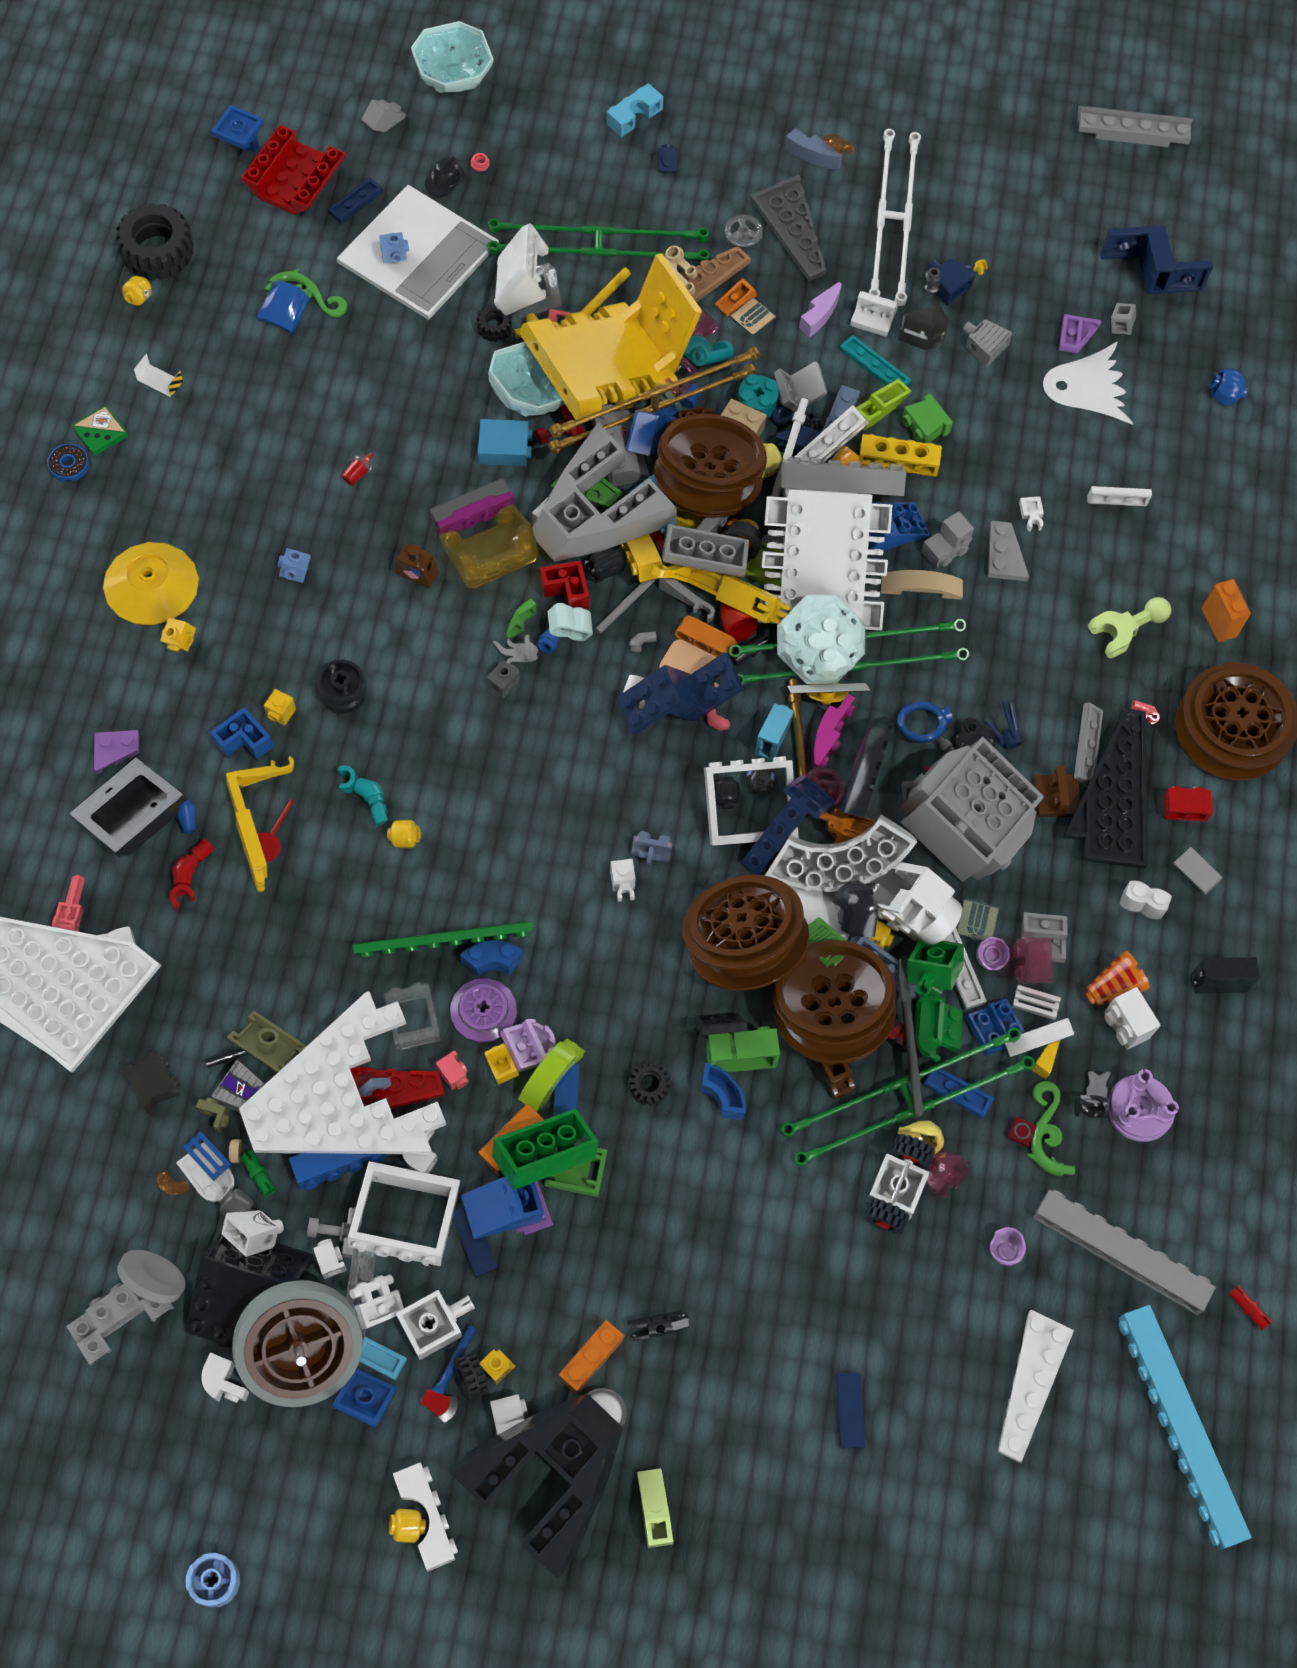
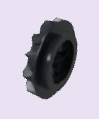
M805 411L806 418L801 426L804 425L815 430L824 428L826 423L824 416L819 413Z

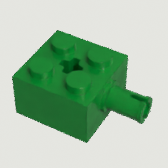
M942 940L939 943L929 945L918 941L908 959V983L917 984L916 991L920 995L926 990L924 996L930 993L932 987L941 990H952L964 966V944Z

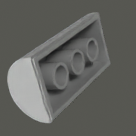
M668 524L662 552V562L744 578L747 567L749 540Z

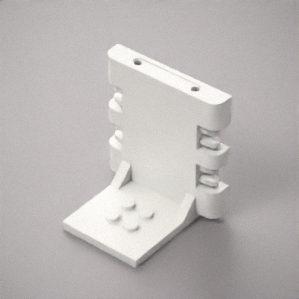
M782 488V495L785 497L767 496L765 525L785 526L784 530H768V534L771 536H784L783 544L777 542L767 543V548L783 549V552L763 551L761 567L781 569V572H765V576L768 578L779 577L781 580L780 585L764 584V589L780 591V594L773 595L781 598L780 601L791 606L790 610L782 608V611L789 613L806 595H837L865 623V629L882 630L884 602L864 600V596L880 597V592L865 591V583L881 584V579L866 578V575L887 576L888 560L867 558L868 554L883 555V550L868 549L869 541L875 543L884 542V537L869 536V532L890 533L893 505L872 503V495L866 493ZM759 598V603L762 602L767 606L768 602ZM841 610L843 615L847 614L845 610ZM854 618L851 619V622L853 624L857 623V621Z

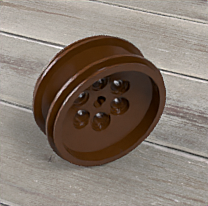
M695 414L676 420L661 435L658 442V458L654 467V477L658 488L677 508L704 517H725L745 510L759 496L762 488V475L767 464V455L759 436L745 424L726 416Z
M827 940L810 944L803 959L796 968L782 979L774 982L773 1002L777 1029L791 1048L810 1060L826 1064H843L857 1061L879 1048L893 1029L896 1019V986L894 978L881 958L862 945L843 940ZM831 955L829 959L835 955L845 956L835 967L832 964L826 967L819 960L821 956L826 958Z

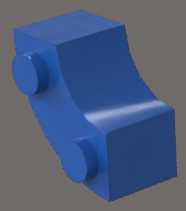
M490 940L469 947L460 955L461 964L477 977L492 970L502 971L510 975L524 960V952L521 948L509 942Z
M705 1063L701 1093L709 1095L717 1102L721 1118L743 1120L746 1106L740 1086L737 1085L732 1077H730L731 1075L725 1070Z

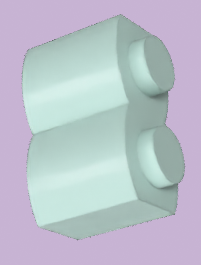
M557 603L548 610L550 634L558 637H568L576 641H585L593 635L591 613L582 607L572 608L564 603Z

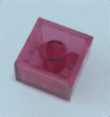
M1051 937L1016 940V944L1013 945L1014 957H1017L1018 966H1015L1014 974L1019 984L1054 982Z

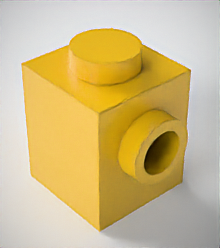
M274 689L264 704L267 717L284 726L296 710L293 697L277 689Z

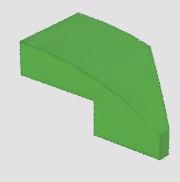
M532 598L515 611L506 633L509 639L523 632L524 621L536 615V603Z

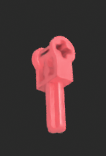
M80 875L72 877L65 903L59 902L52 927L79 932L83 908L79 905L85 883L84 877Z

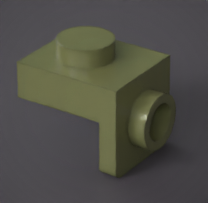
M207 1098V1100L199 1099L196 1106L197 1110L201 1114L216 1118L213 1128L216 1132L221 1133L222 1129L227 1127L230 1120L227 1108L212 1098Z

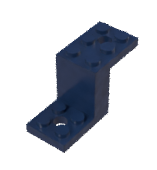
M1165 225L1109 229L1100 253L1102 260L1139 257L1147 294L1203 291L1213 269L1212 260L1174 263Z
M724 652L692 674L664 665L617 696L616 699L631 734L636 735L668 713L695 722L743 691L744 687L729 654ZM720 676V685L715 687L714 681ZM642 700H644V709L640 711L639 704Z

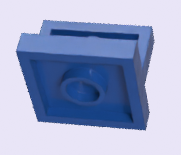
M230 105L211 130L213 137L243 150L256 152L259 148L257 133L263 127L264 119Z

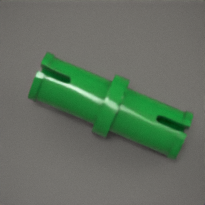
M248 1151L249 1156L244 1153L240 1160L249 1171L251 1181H255L262 1195L267 1197L269 1196L268 1191L272 1194L277 1188L266 1174L267 1169L265 1166H261L253 1151Z

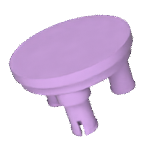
M1142 1069L1138 1074L1121 1079L1115 1084L1108 1095L1110 1099L1108 1114L1110 1122L1120 1134L1138 1142L1153 1141L1163 1136L1171 1127L1175 1114L1179 1109L1177 1102L1173 1101L1167 1088L1154 1079L1152 1073L1147 1069L1144 1072Z

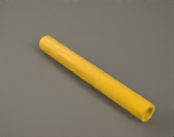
M623 268L581 311L585 315H591L631 275L630 271L627 268Z

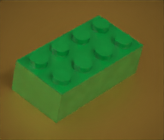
M575 1108L494 1138L492 1157L512 1189L516 1190L594 1160L596 1158L598 1140Z

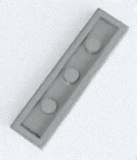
M1090 702L1083 705L1074 779L1086 786L1097 764L1103 710Z

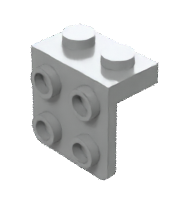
M817 362L809 364L791 376L781 368L774 372L777 388L780 392L779 400L784 407L789 408L793 412H797L801 398L809 400L808 406L827 394L821 368Z

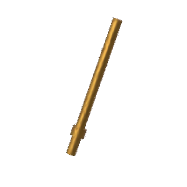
M796 679L789 680V686L798 685ZM790 692L788 699L789 705L794 711L793 727L798 776L800 777L803 774L807 776L800 713L801 695Z

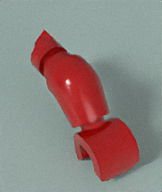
M203 839L197 846H194L190 850V855L186 854L184 857H180L173 865L174 888L170 893V902L176 912L180 909V903L176 900L179 896L186 895L190 901H195L194 891L190 888L192 874L198 866L197 862L201 863L214 850V847L206 839Z

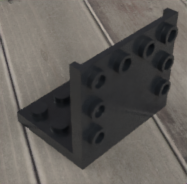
M221 1232L201 1257L185 1332L233 1348L236 1324L248 1304L259 1294L273 1286L285 1282L300 1281L312 1265L314 1255L275 1242L273 1248L245 1257Z

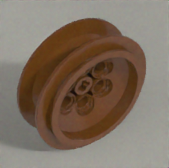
M1223 663L1206 669L1190 684L1176 711V735L1185 754L1205 772L1226 780H1252L1272 771L1294 744L1297 738V705L1287 687L1268 671L1246 663Z
M764 875L732 877L709 887L692 902L682 924L683 939L689 950L690 960L695 971L708 983L728 990L757 989L782 979L801 962L810 940L809 927L804 917L803 905L798 894L785 882Z

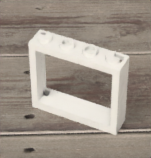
M786 756L773 757V762H765V758L752 759V764H744L743 760L730 761L731 765L722 766V762L709 763V767L704 768L710 845L757 842L764 833L753 832L718 836L713 774L785 767L787 786L794 780L792 760L786 761ZM798 827L791 834L797 838H799Z
M369 1161L348 1235V1247L358 1249V1252H374L381 1257H398L405 1262L413 1260L422 1262L426 1266L428 1264L441 1266L459 1193L460 1180ZM372 1181L449 1197L436 1248L358 1232Z

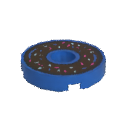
M64 444L52 450L48 456L47 464L54 478L65 482L66 480L75 481L83 477L88 471L89 459L82 447L76 444ZM67 460L73 461L69 466L63 465Z

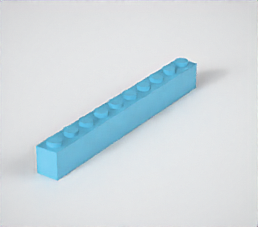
M1147 1305L1123 1314L1119 1317L1120 1331L1124 1336L1126 1335L1129 1341V1352L1138 1362L1139 1375L1143 1381H1146L1149 1388V1398L1153 1404H1156L1159 1411L1158 1419L1161 1425L1167 1429L1169 1445L1172 1450H1176L1179 1457V1468L1183 1474H1186L1189 1480V1491L1198 1501L1200 1506L1198 1511L1202 1520L1207 1522L1210 1529L1209 1537L1214 1546H1217L1218 1550L1252 1538L1151 1306Z

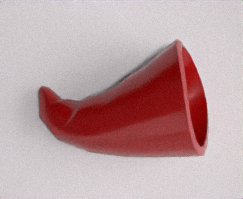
M720 602L719 615L725 633L732 636L737 642L749 638L757 628V619Z

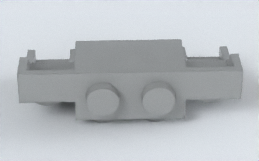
M119 1283L111 1288L110 1293L104 1298L99 1297L89 1304L90 1307L85 1310L86 1313L66 1327L88 1363L93 1365L97 1359L112 1351L105 1341V1337L144 1310L151 1320L155 1322L156 1318L169 1309L172 1310L174 1307L171 1303H158L140 1297L126 1287L125 1284Z

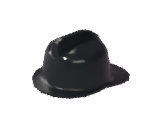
M454 156L440 159L436 163L434 170L426 178L425 188L429 194L445 196L464 179L465 172Z

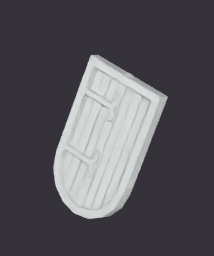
M203 1142L201 1146L220 1167L224 1166ZM195 1148L193 1152L203 1161V1163L212 1171V1173L214 1174L215 1172H217V1170L199 1152V1150ZM189 1154L176 1162L195 1187L197 1193L207 1201L219 1202L230 1189H234V1177L229 1168L215 1181H212Z

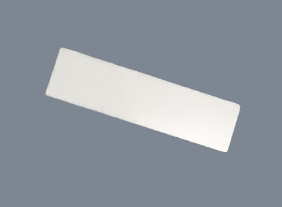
M1066 1018L1021 1034V1037L1015 1043L1008 1042L1005 1044L1010 1057L1074 1035L1069 1019Z

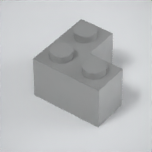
M958 511L943 521L940 532L924 541L921 553L935 569L947 566L956 556L961 557L968 551L974 528Z

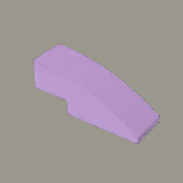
M840 282L810 301L809 311L801 316L799 329L807 337L810 338L818 332L832 315L840 296L842 285Z

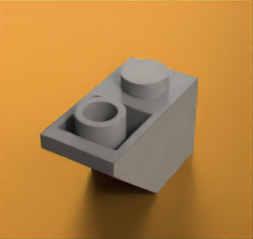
M372 99L362 120L373 130L386 132L403 120L406 114L401 111V106L395 102L388 103L382 99L380 101Z

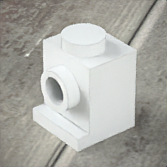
M331 1239L323 1240L318 1243L317 1247L313 1248L324 1279L347 1271L344 1262L339 1263V1261L343 1260L339 1246L334 1248Z

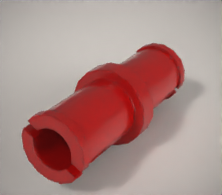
M1240 1285L1228 1294L1242 1308V1313L1245 1316L1248 1315L1261 1331L1273 1322L1259 1308V1303L1256 1300L1253 1301Z

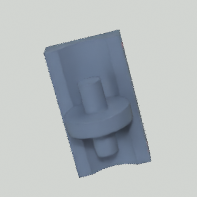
M640 831L638 836H634L631 855L646 858V865L651 866L652 860L670 861L673 843L670 842L669 836L662 835L659 836L658 840L650 839L651 835L644 831Z

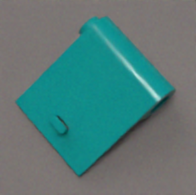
M694 329L684 355L695 365L703 366L729 360L733 356L734 349L727 340L719 341L713 346Z

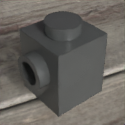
M504 660L487 676V687L502 699L520 682L517 667L513 664H508Z

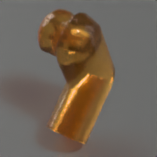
M161 1172L157 1175L156 1183L167 1195L190 1192L189 1181L175 1182L169 1177L167 1172Z

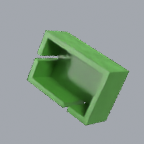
M766 1026L760 1027L755 1031H748L747 1029V1031L734 1032L733 1034L709 1035L706 1046L708 1064L715 1065L726 1072L776 1068L780 1057L777 1028L771 1029Z

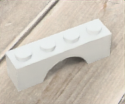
M420 1462L393 1473L402 1500L418 1502L428 1512L430 1520L429 1530L424 1540L418 1545L426 1570L431 1571L456 1560L454 1554L458 1553L454 1539L448 1540L445 1530L449 1529L445 1514L440 1515L437 1506L441 1505L437 1491L431 1492L428 1482L433 1480L428 1467L423 1468Z

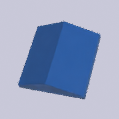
M635 410L625 450L645 455H657L658 442L663 433L667 415Z
M356 1368L352 1377L340 1390L332 1407L376 1427L385 1415L397 1387Z

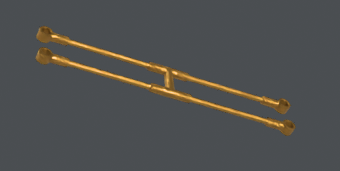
M752 347L746 353L738 355L732 360L673 383L669 382L639 394L637 397L578 420H571L563 424H553L549 431L554 438H557L563 432L576 428V425L650 398L651 405L637 411L657 412L671 406L673 403L729 381H736L750 374L756 375L757 369L754 364H748L744 369L732 373L731 376L675 398H668L659 402L660 394L673 390L674 387L733 364H740L748 360L755 361L761 356V353L757 347ZM631 414L629 416L623 417L621 419L603 425L602 427L605 430H607L619 424L630 421L634 418V414ZM592 430L560 441L553 440L549 443L548 447L553 454H557L562 448L573 445L576 441L588 437Z

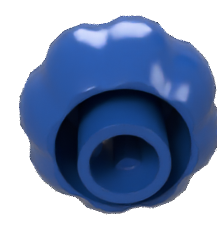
M1232 368L1224 369L1219 374H1215L1209 385V388L1212 389V397L1219 404L1226 406L1235 404L1240 398L1244 399L1248 392V388L1245 387L1244 376Z

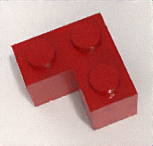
M581 560L540 568V581L544 598L565 594L567 606L572 608H589V593Z

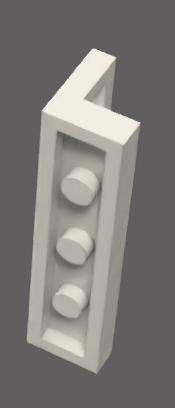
M852 405L794 457H800L801 461L808 462L809 458L821 459V463H824L868 425L869 422Z

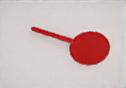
M289 800L270 833L257 834L266 862L274 860L279 855L281 850L280 841L274 834L293 804V800Z

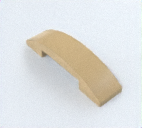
M933 571L887 572V576H881V593L901 595L902 591L942 594V598L962 600L963 580L952 575Z

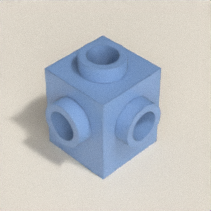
M402 232L379 235L384 263L407 260L406 252L409 251L408 240L403 239Z
M287 548L285 555H280L277 567L281 568L279 576L303 583L311 555Z

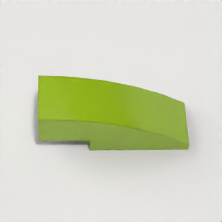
M899 378L871 394L869 400L856 407L860 414L869 422L862 429L863 431L887 416L911 394L912 391Z

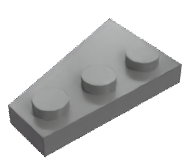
M991 521L987 577L1028 581L1029 575L1012 523Z

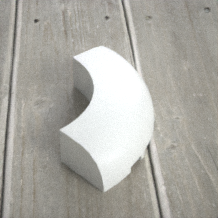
M881 814L866 831L840 843L817 844L791 835L775 858L766 876L779 879L790 887L793 886L805 889L806 891L835 892L847 882L859 880L867 884L888 873L890 869L908 855L917 843V840L908 831Z

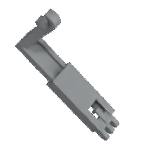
M729 516L706 517L697 527V530L719 534L728 523L727 518ZM659 578V589L692 606L693 613H697V610L700 608L710 613L707 615V622L713 620L715 614L713 606L696 596L676 579Z

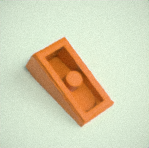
M742 278L715 303V306L725 316L729 317L752 298H755L757 296L756 290Z

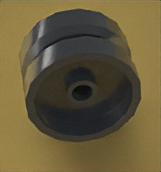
M339 659L325 664L320 670L317 678L321 701L327 709L334 713L346 714L360 708L365 701L367 693L363 672L357 664L349 660Z

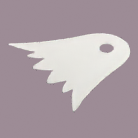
M1117 342L1093 355L1051 369L1044 377V390L1055 402L1109 415L1133 425L1132 421L1117 408L1125 405L1114 398L1126 393L1121 387L1112 384L1123 373L1108 370L1116 363V360L1108 359L1113 354ZM1058 381L1066 382L1067 389H1057L1056 383Z

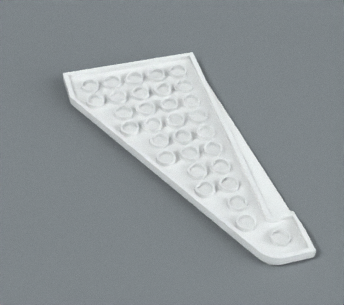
M0 917V1022L51 1055L70 1072H74L162 965L133 942Z

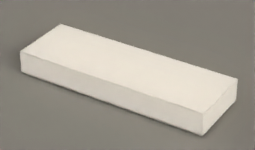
M1092 486L1087 496V503L1147 506L1152 496V489Z

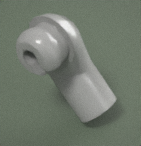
M656 632L638 633L630 640L631 651L634 653L641 652V645L643 643L656 642Z

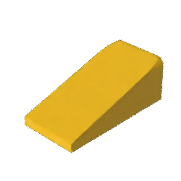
M1060 1040L1049 1043L1032 1068V1071L1043 1079H1046L1051 1073Z

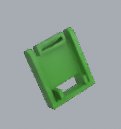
M597 1148L596 1158L591 1160L600 1163L596 1181L588 1180L591 1161L547 1177L555 1180H545L544 1186L598 1197L607 1150Z

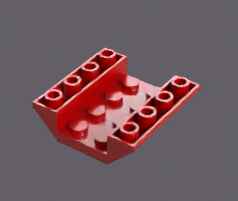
M279 124L242 175L241 180L261 201L294 215L309 209L345 158L346 153L331 146H328L324 153L298 142L296 131Z

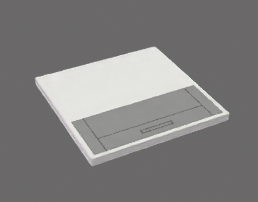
M407 185L337 257V263L429 320L490 255L487 250L488 242L494 240L499 243V240L410 185ZM402 232L403 239L408 240L409 251L406 252L407 260L384 263L379 235Z

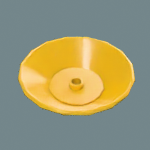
M147 542L130 547L114 559L106 571L103 590L107 604L119 617L134 624L157 625L167 622L168 617L176 618L188 609L197 595L199 577L194 562L184 551L167 543Z

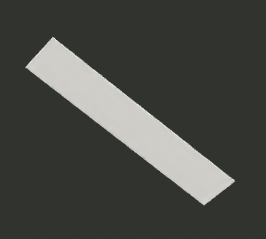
M866 683L787 686L791 693L870 690Z

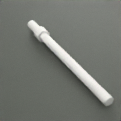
M801 398L798 410L794 413L792 419L793 426L771 494L773 497H779L783 462L792 456L801 424H804L806 418L805 411L809 400Z

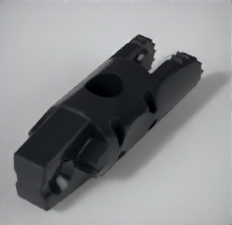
M674 1311L633 1319L627 1322L628 1327L631 1329L647 1327L645 1330L631 1333V1342L678 1332V1329L690 1326L686 1312L675 1314Z

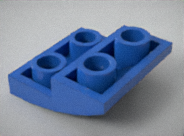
M1007 998L989 1004L986 1008L972 1012L964 1017L979 1046L1006 1034L1011 1028L1019 1029L1021 1034L1025 1033ZM1011 1032L1010 1036L1015 1037L1017 1036V1034L1015 1032ZM1006 1044L982 1052L986 1057L1007 1047Z

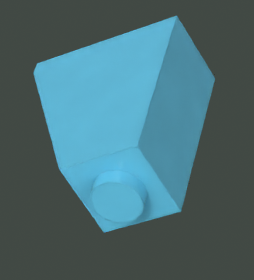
M774 703L759 732L755 755L773 761V757L777 756L794 711L788 706Z

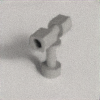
M349 1208L347 1223L342 1222V1227L318 1224L319 1219L309 1218L307 1236L316 1238L317 1233L340 1236L339 1241H344L342 1257L356 1258L357 1249L348 1247V1235L356 1208Z

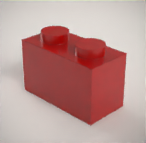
M1173 786L1168 788L1163 796L1165 820L1208 821L1213 813L1210 789L1202 787L1189 789Z

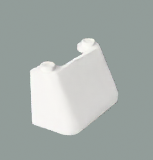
M532 224L521 227L498 257L494 303L497 309L501 310L505 316L546 298V291L544 289L541 290L538 284L541 281V277L536 272L537 255L541 257L547 255L548 246Z

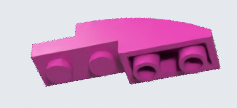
M850 694L845 697L838 709L830 705L821 720L812 755V768L815 774L818 773L820 768L825 769L830 761L829 755L831 752L835 754L841 745V742H839L841 733L839 732L845 724L843 720L846 716L850 718L856 708L853 706L855 697Z

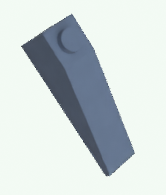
M852 937L849 942L868 948L887 965L894 978L896 991L899 992V961L867 937ZM905 966L906 975L908 979V967ZM908 983L912 1000L918 1001L921 995L916 991L917 984Z

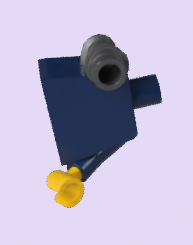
M934 259L928 265L929 271L926 273L927 283L925 289L930 293L936 292L948 306L973 286L976 273L982 275L984 273L983 269H988L987 263L982 259L978 260L975 264L968 265L948 259L941 265Z

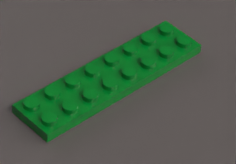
M532 921L355 943L353 944L354 954L359 953V957L373 956V951L381 950L382 954L395 953L396 948L404 947L405 952L418 950V945H426L427 949L440 947L441 942H449V946L460 945L464 939H471V943L483 942L484 937L493 936V940L506 939V934L515 933V937L529 936L528 931H533Z

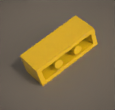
M649 534L620 544V548L625 552L627 563H631L633 576L636 575L640 583L660 578L650 573L653 565L661 568L663 564Z

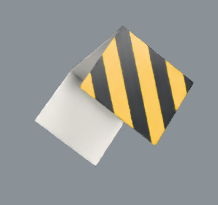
M145 354L134 369L138 381L170 397L173 396L183 383L181 371L174 377L150 365L147 354Z

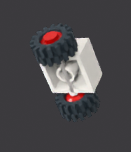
M896 1135L890 1155L886 1154L867 1199L869 1204L863 1216L865 1221L872 1226L883 1229L885 1232L889 1231L891 1234H903L907 1221L910 1220L930 1173L926 1169H929L935 1154V1149L930 1144H925L926 1142L918 1140L919 1138H912L911 1135Z

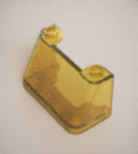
M513 504L502 508L497 513V526L462 540L456 531H448L439 535L443 548L461 580L468 588L479 587L527 566L537 559L539 554L532 526Z

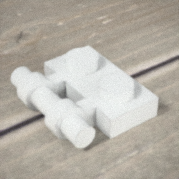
M380 1275L375 1277L372 1282L360 1283L356 1285V1288L349 1291L352 1299L360 1297L362 1300L361 1304L355 1306L361 1329H367L396 1317V1313L404 1309L399 1291L394 1290L390 1292L388 1285L394 1282L392 1275ZM377 1290L380 1296L373 1299L371 1292Z

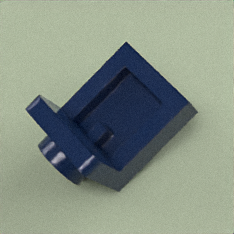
M671 144L661 145V148L657 150L658 172H677V147H673Z

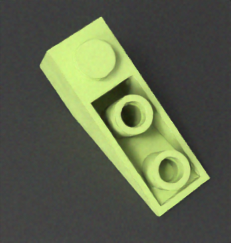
M654 1469L637 1472L647 1547L672 1545L673 1536L662 1470Z

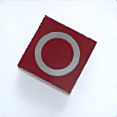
M1015 1117L1007 1139L1028 1148L1037 1125Z

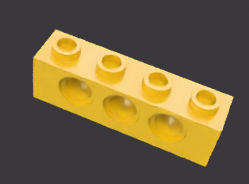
M863 434L860 444L859 461L867 466L870 465V462L882 463V467H890V464H902V468H907V473L936 477L940 466L942 446L933 443H920L913 440L906 441L893 437L886 438L873 434Z

